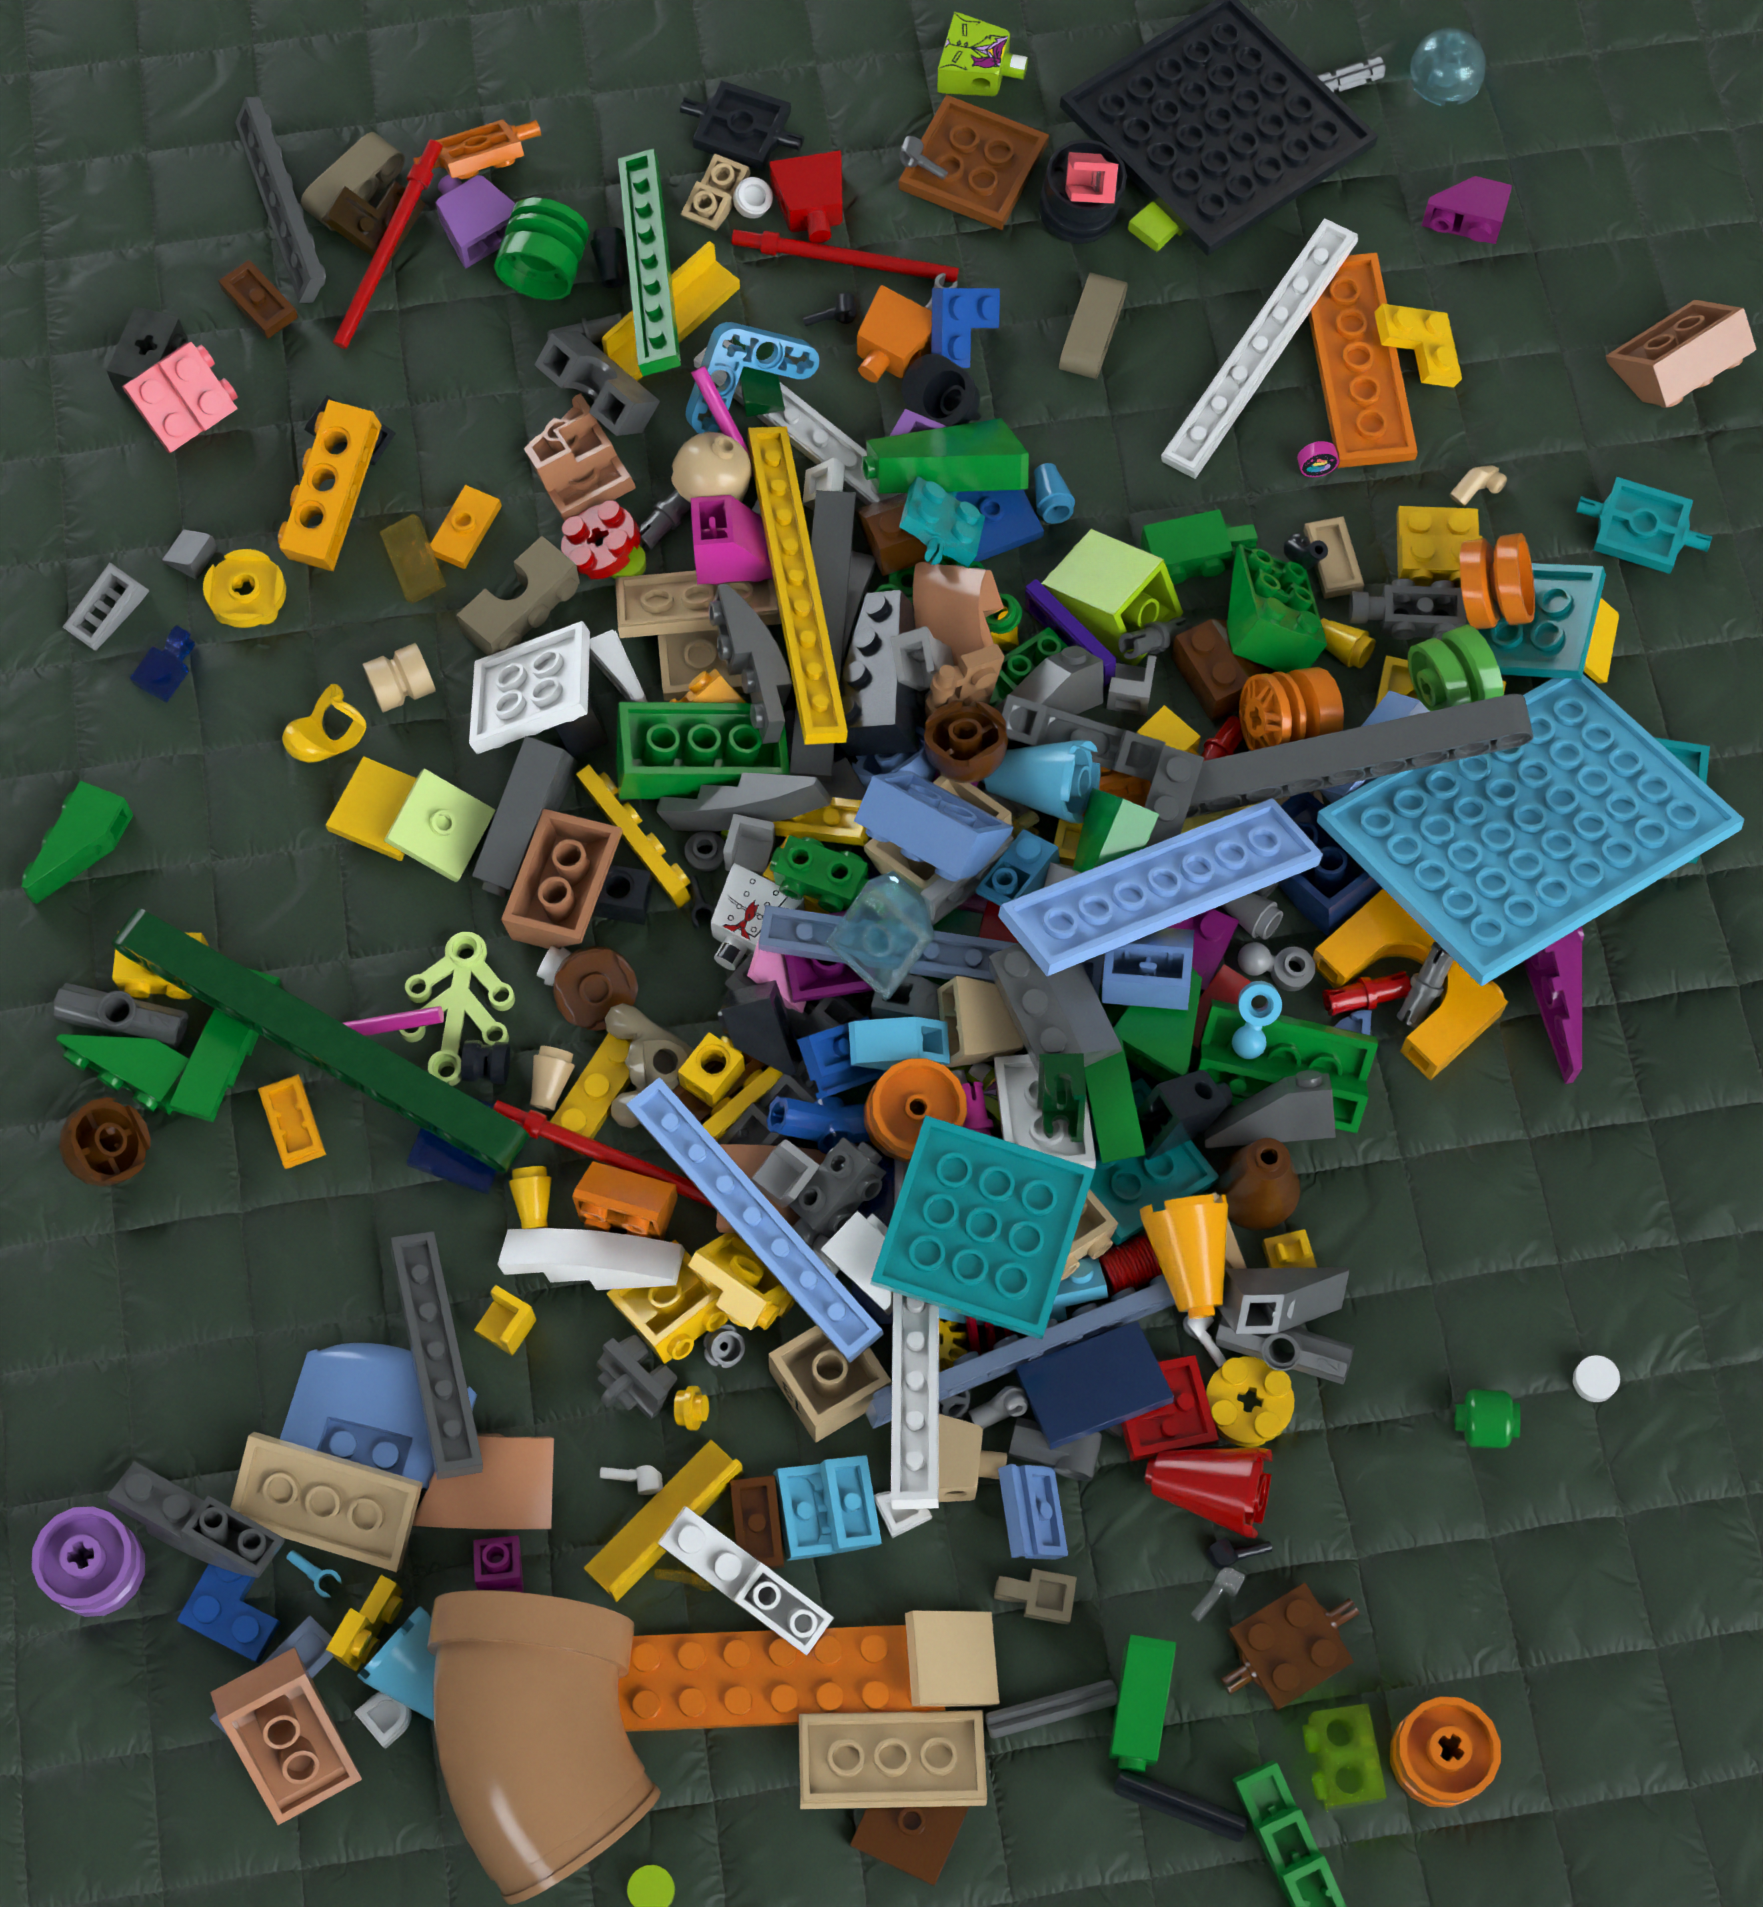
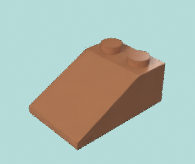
M295 1647L210 1692L220 1723L277 1825L362 1780L335 1723Z

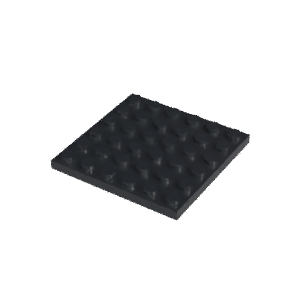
M1239 0L1213 1L1061 96L1059 105L1093 141L1102 142L1115 150L1124 162L1127 176L1207 256L1373 148L1378 139V135Z

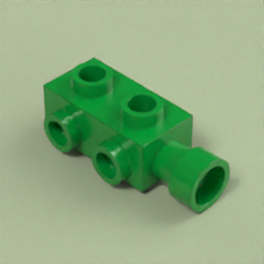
M789 835L784 848L778 847L770 864L775 884L780 886L779 891L783 895L795 900H801L804 895L819 900V907L829 913L842 912L843 909L847 911L854 910L858 902L869 906V911L887 917L898 890V886L890 882L880 880L877 883L869 880L868 864L858 855L849 851L838 853L829 850L821 842L810 837L799 839ZM799 859L806 863L799 865L794 863V861ZM835 872L845 877L842 879H837L832 875Z

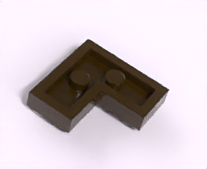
M394 181L388 187L376 208H374L348 187L344 186L321 220L373 258L406 188ZM418 199L388 263L394 257L426 204Z

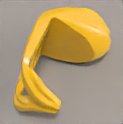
M330 684L325 689L309 717L295 719L285 728L282 736L284 747L297 760L309 763L325 760L352 749L363 737L366 730L365 719L352 705L343 702V690L338 684ZM331 704L353 719L347 732L338 740L330 739L323 729L324 713Z

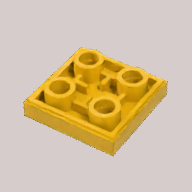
M363 756L326 823L327 830L402 861L405 853L384 842V839L417 778Z

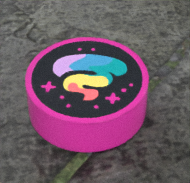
M1318 441L1305 446L1297 456L1301 473L1308 477H1320L1329 474L1339 464L1336 447L1332 443Z

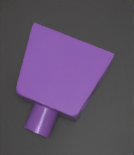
M449 174L443 177L438 184V190L443 196L436 201L439 219L461 263L465 268H468L500 248L502 240L506 236L505 231L515 203L483 176L476 175L465 183H462L457 177L452 179Z

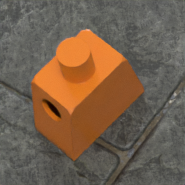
M881 285L857 335V354L864 359L858 368L861 376L874 383L880 379L885 371L898 378H904L907 369L916 359L931 353L932 311Z

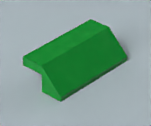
M1211 999L1201 1034L1194 1072L1204 1070L1208 1072L1214 1083L1224 1081L1232 1092L1233 1099L1230 1105L1239 1104L1285 1077L1295 1076L1298 1072L1305 1070H1315L1321 1074L1329 1073L1333 1095L1335 1129L1352 1133L1358 1132L1369 1097L1366 1081L1378 1047L1377 1037L1279 1015L1273 1023L1262 1026V1031L1266 1037L1264 1052L1257 1058L1244 1059L1238 1056L1232 1047L1234 1033L1240 1027L1245 1026L1246 1023L1240 1014L1238 1005Z

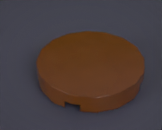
M589 946L574 951L562 961L554 976L553 993L558 1010L568 1022L575 1026L587 1028V1030L600 1031L607 1029L605 1017L610 1008L622 1003L633 1006L637 997L638 984L632 966L623 955L608 947Z

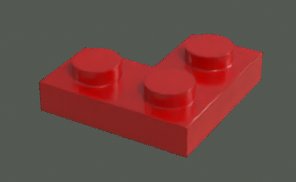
M1196 1355L1158 1362L1174 1395V1401L1169 1405L1121 1423L1131 1461L1154 1457L1161 1451L1189 1450L1213 1445L1219 1440Z

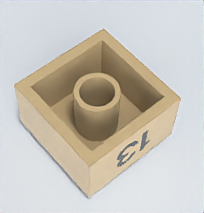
M817 1325L768 1354L771 1375L815 1443L863 1415L871 1400L874 1399L872 1395L892 1384L891 1379L870 1347L849 1363Z

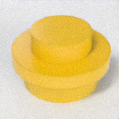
M688 1386L686 1390H679L676 1393L674 1417L678 1426H686L688 1430H698L702 1421L705 1422L708 1418L709 1401L706 1395H702L698 1386Z

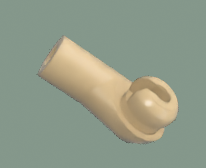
M1493 465L1475 467L1467 472L1449 496L1456 503L1465 507L1479 489L1488 488L1494 494L1500 492L1507 482V477L1499 473V468Z

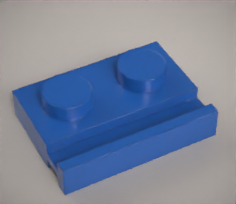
M867 1016L855 1021L869 1020ZM848 1023L797 1040L810 1080L816 1081L819 1090L818 1093H815L817 1100L881 1078L886 1070L851 1065Z

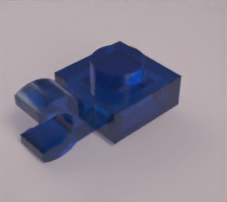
M176 625L169 633L163 651L152 646L131 675L132 683L167 703L189 672L188 667L182 661L190 654L196 644L195 641L189 638L190 632Z

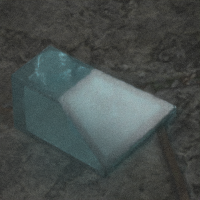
M891 871L866 883L825 944L885 1000H888L933 940L935 934L924 898L899 875Z

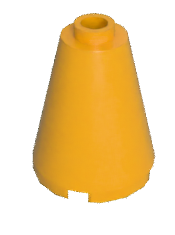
M1213 1194L1164 1201L1165 1210L1153 1212L1152 1204L1141 1208V1221L1178 1311L1188 1312L1189 1319L1214 1316V1308L1223 1305L1228 1217L1226 1195L1219 1196L1215 1201Z

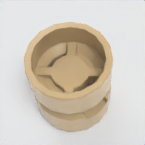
M416 643L396 650L391 660L381 656L362 664L382 713L403 705L406 696L416 700L436 692L428 668Z

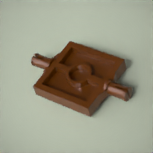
M1304 1582L1226 1630L1239 1650L1242 1664L1237 1669L1220 1678L1224 1686L1239 1677V1680L1225 1688L1227 1693L1232 1695L1235 1691L1252 1681L1264 1691L1276 1711L1354 1663V1660L1341 1641L1338 1627L1359 1615L1357 1607L1341 1615L1343 1611L1355 1603L1350 1598H1347L1341 1604L1327 1611L1318 1604L1309 1587Z

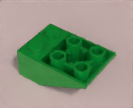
M1239 544L1235 552L1226 627L1233 654L1283 673L1296 669L1310 668L1327 646V641L1306 570L1295 562L1290 561L1287 563L1271 557L1270 554L1262 549H1251Z

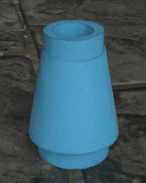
M1045 463L1038 466L1034 470L1037 513L1047 523L1057 524L1064 522L1074 512L1075 499L1054 464Z

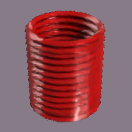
M1146 1233L1131 1239V1241L1127 1240V1243L1123 1242V1244H1119L1115 1248L1112 1247L1098 1257L1107 1290L1112 1296L1130 1287L1138 1289V1286L1142 1287V1284L1146 1285V1282L1149 1283L1155 1277L1163 1274Z

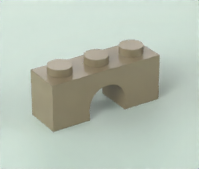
M543 536L537 539L514 561L517 579L527 588L521 596L512 600H502L495 597L487 589H484L457 614L461 633L487 656L519 645L522 637L533 627L541 626L547 620L550 611L561 600L567 601L576 592L578 584H580L576 564Z

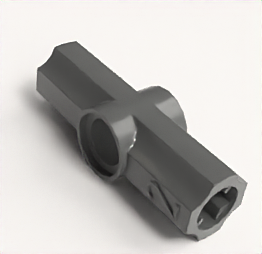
M65 983L62 988H59L54 1001L53 1016L56 1020L107 1032L112 1037L156 1039L170 1048L178 1049L187 1033L189 1016L185 1011L135 1000L123 991L106 993ZM130 1010L124 1020L113 1022V1018L118 1012Z
M1224 1316L1221 1319L1216 1336V1346L1264 1360L1269 1367L1277 1371L1294 1369L1340 1384H1344L1355 1346L1305 1331L1301 1325L1273 1334H1235ZM1285 1338L1293 1344L1295 1352L1287 1353L1281 1351L1276 1346L1275 1339Z

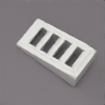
M612 629L591 638L589 654L592 661L628 702H647L616 631Z

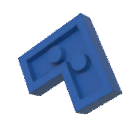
M932 288L931 354L947 357L961 368H970L971 328H999L1000 288Z
M208 1564L177 1619V1622L258 1664L281 1624L276 1618L243 1602L256 1579L255 1577L231 1572Z

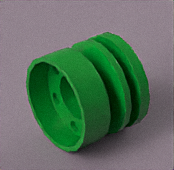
M533 197L520 200L514 204L505 231L506 236L502 240L494 264L497 276L513 290L535 299L557 300L566 297L571 292L579 268L578 262L581 261L590 234L587 222L570 207L551 199Z

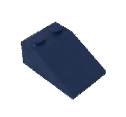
M1307 792L1293 795L1280 806L1323 853V856L1318 866L1277 883L1297 909L1329 937L1383 888L1317 823L1318 811L1326 806L1311 793Z

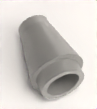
M1253 893L1220 905L1231 917L1239 920V924L1253 938L1259 936L1264 940L1268 939L1276 931L1283 918V912L1277 908L1276 902Z

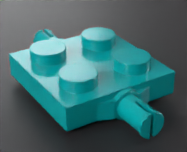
M917 476L909 487L899 527L914 535L926 545L925 560L929 562L931 559V565L939 564L942 560V555H945L969 567L977 556L985 516L974 505L957 500L956 495L958 492H945L937 483L927 482Z
M1616 477L1611 493L1604 504L1581 496L1576 509V513L1598 518L1599 532L1593 548L1594 551L1668 574L1671 573L1677 554L1684 545L1707 553L1712 540V536L1689 530V514L1693 500Z

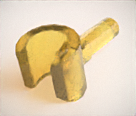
M1027 811L1018 817L1011 815L1012 826L1014 827L1012 836L1015 839L1023 829L1034 835L1040 833L1038 829L1033 827L1034 824L1040 821L1035 812Z
M655 1569L654 1578L658 1580L687 1583L705 1592L715 1588L695 1572Z

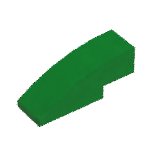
M1119 1026L1112 1028L1121 1044L1122 1051L1085 1067V1079L1102 1163L1146 1155Z

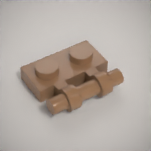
M998 644L961 655L957 666H941L939 672L935 673L932 678L930 687L932 693L928 695L925 702L926 720L939 707L954 701H962L963 706L976 707V701L986 704L990 703L1005 657Z

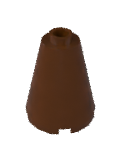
M1262 1138L1231 1153L1224 1159L1216 1172L1219 1175V1179L1214 1184V1193L1216 1192L1219 1196L1226 1195L1228 1217L1236 1226L1252 1231L1270 1230L1286 1220L1297 1206L1300 1197L1299 1178L1288 1149L1276 1139Z

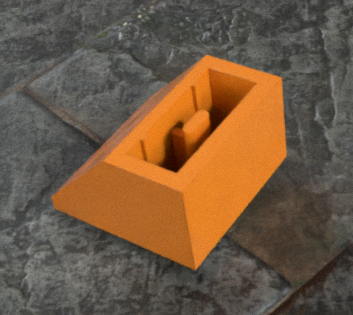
M594 1161L576 1186L572 1196L580 1222H584V1227L588 1230L603 1232L612 1230L622 1234L664 1241L678 1199L675 1184Z

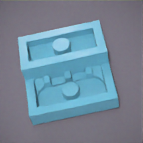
M867 1455L827 1459L816 1465L778 1468L773 1472V1475H775L777 1502L787 1561L849 1552L878 1546L882 1543Z

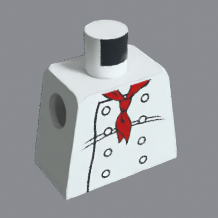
M734 863L711 920L712 936L722 942L714 956L715 961L729 970H735L744 954L748 956L750 954L754 955L761 932L765 905L805 911L804 898L801 900L791 899L779 891V885Z

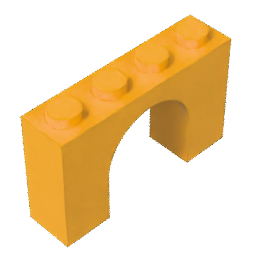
M1382 889L1315 949L1312 958L1315 963V970L1334 988L1349 985L1370 965L1383 958L1406 957L1423 965L1432 944L1436 941ZM1455 960L1442 984L1444 991L1441 994L1440 1007L1406 1037L1400 1050L1430 1081L1501 1016L1508 1003L1504 998L1502 990L1496 983L1490 981L1480 986Z

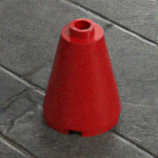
M1262 1447L1161 1451L1156 1459L1150 1458L1148 1461L1145 1484L1151 1485L1154 1496L1240 1535L1256 1538L1258 1532L1252 1525L1253 1522L1262 1524L1272 1474L1264 1473L1263 1467L1264 1461L1272 1462L1271 1449Z

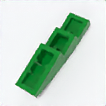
M248 969L279 986L281 981L279 977ZM214 1009L171 1100L170 1107L172 1110L214 1122L226 1089L233 1088L245 1055L251 1056L259 1034Z
M1271 1760L1233 1778L1232 1781L1290 1907H1346L1327 1860L1319 1852L1302 1810L1296 1806L1278 1763Z

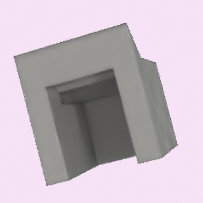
M927 626L890 637L897 680L904 685L918 691L929 689L933 676L939 672L941 666L950 665L954 667L951 647L933 638Z

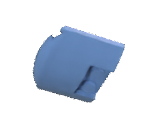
M346 1343L307 1352L280 1440L423 1482L421 1491L427 1492L430 1486L429 1481L435 1472L411 1351L384 1344ZM469 1386L467 1390L473 1411L477 1394Z

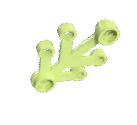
M473 932L455 934L445 946L444 958L422 974L409 977L405 983V990L409 999L416 1003H422L430 998L433 985L453 973L451 987L421 1008L441 1006L443 1013L447 1012L441 1051L431 1056L428 1062V1071L451 1086L458 1084L462 1079L461 1059L458 1054L465 1012L482 1032L485 1045H493L496 1042L488 1039L489 1034L493 1031L503 1033L502 1038L497 1042L509 1041L506 1027L502 1023L496 1022L469 990L471 973L489 991L488 997L494 1009L506 1011L515 1002L512 987L507 983L501 982L486 964V944L479 935ZM464 949H472L474 951L470 958L463 959L459 957L460 952ZM422 983L426 985L425 990L420 994L411 992L412 987L416 984ZM504 991L509 994L508 999L503 1002H498L494 999L495 995L499 992ZM420 1026L414 1033H407L405 1029L399 1031L404 1040L417 1042L425 1035L426 1026ZM451 1066L455 1068V1071L450 1077H442L440 1075L442 1068Z

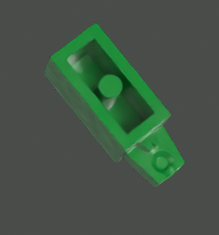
M1218 509L1144 525L1140 547L1141 550L1164 559L1173 585H1176L1187 578L1201 575L1204 577H1214L1225 570H1229L1231 561L1235 560L1236 547L1241 544L1255 549L1258 537L1254 524L1231 527V524L1224 523L1221 511Z

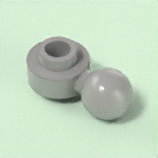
M1251 942L1244 945L1238 954V964L1243 972L1256 976L1269 971L1275 984L1286 991L1303 989L1315 974V963L1312 956L1306 950L1299 947H1287L1281 950L1277 956L1270 954L1265 945ZM1289 961L1297 962L1301 967V972L1292 971L1289 967Z

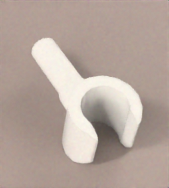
M1187 1315L1183 1320V1329L1188 1335L1198 1339L1204 1345L1218 1368L1221 1367L1227 1360L1216 1346L1212 1337L1206 1332L1214 1322L1213 1317L1189 1319Z
M650 1465L637 1467L636 1470L601 1467L600 1478L629 1482L637 1481L638 1494L640 1495L657 1494L663 1488L662 1474Z

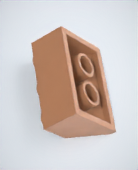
M1693 300L1605 357L1607 363L1642 402L1667 408L1679 404L1683 400V396L1694 389L1710 384L1713 381V377L1725 369H1731L1740 365L1744 357L1757 349L1744 308Z
M543 809L501 918L512 940L547 949L551 946L559 948L582 943L623 832L621 827Z

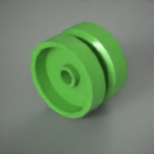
M1465 624L1443 633L1441 641L1434 637L1410 647L1408 652V669L1412 685L1418 700L1429 711L1504 695L1502 677L1495 656L1485 638L1473 626Z

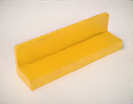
M710 241L671 275L678 342L683 341L740 289V280L716 261L715 245ZM632 310L602 337L604 354L638 381L643 375L638 366Z
M710 1440L584 1567L585 1572L617 1602L667 1552L657 1542L682 1508L686 1506L701 1517L729 1489L730 1480H737L743 1474L741 1462L737 1458L732 1460L715 1442Z

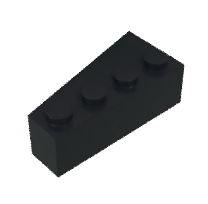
M901 590L866 593L839 681V691L848 733L846 743L837 744L849 757L919 752V739L915 735L916 724L920 723V709L916 705L918 690L898 682L890 637L916 629L913 604Z

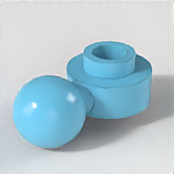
M1254 981L1247 984L1238 996V1008L1246 1023L1245 1026L1240 1027L1234 1033L1232 1047L1235 1053L1244 1059L1257 1058L1264 1052L1266 1037L1262 1031V1026L1273 1023L1279 1017L1282 1010V1000L1277 989L1265 981ZM1257 995L1267 998V1002L1262 1008H1254L1251 1005L1252 999Z

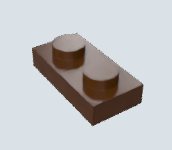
M247 260L218 280L221 290L267 339L298 318L296 309L250 260Z
M775 1475L730 1480L736 1545L769 1569L784 1568Z

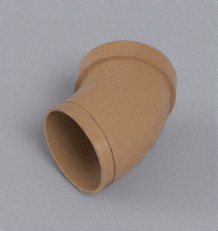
M476 1590L451 1592L440 1595L434 1600L427 1650L436 1656L433 1680V1708L440 1767L450 1802L465 1838L490 1880L495 1881L501 1890L500 1894L506 1904H517L547 1890L590 1862L640 1821L660 1797V1789L645 1773V1767L629 1741L619 1706L618 1680L628 1675L635 1625L631 1619L618 1612L565 1598L509 1591Z

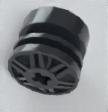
M1081 139L1070 141L1055 151L1049 159L1038 207L1041 220L1050 233L1063 241L1076 244L1095 242L1107 235L1115 224L1127 179L1124 162L1115 150L1102 142ZM1069 152L1102 154L1107 162L1118 164L1114 203L1078 202L1069 199L1065 192Z

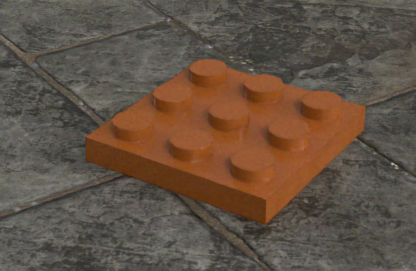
M946 95L921 141L924 144L922 155L948 171V174L942 180L919 165L906 167L899 179V190L1002 230L1048 145L1049 134Z

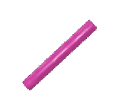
M705 365L692 371L691 374L722 434L732 437L740 443L748 453L751 463L750 452Z
M441 1006L343 1022V1024L367 1036L443 1023L444 1013Z

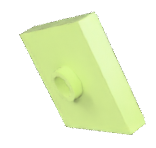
M424 768L415 781L384 842L450 880L457 882L460 880L496 810Z

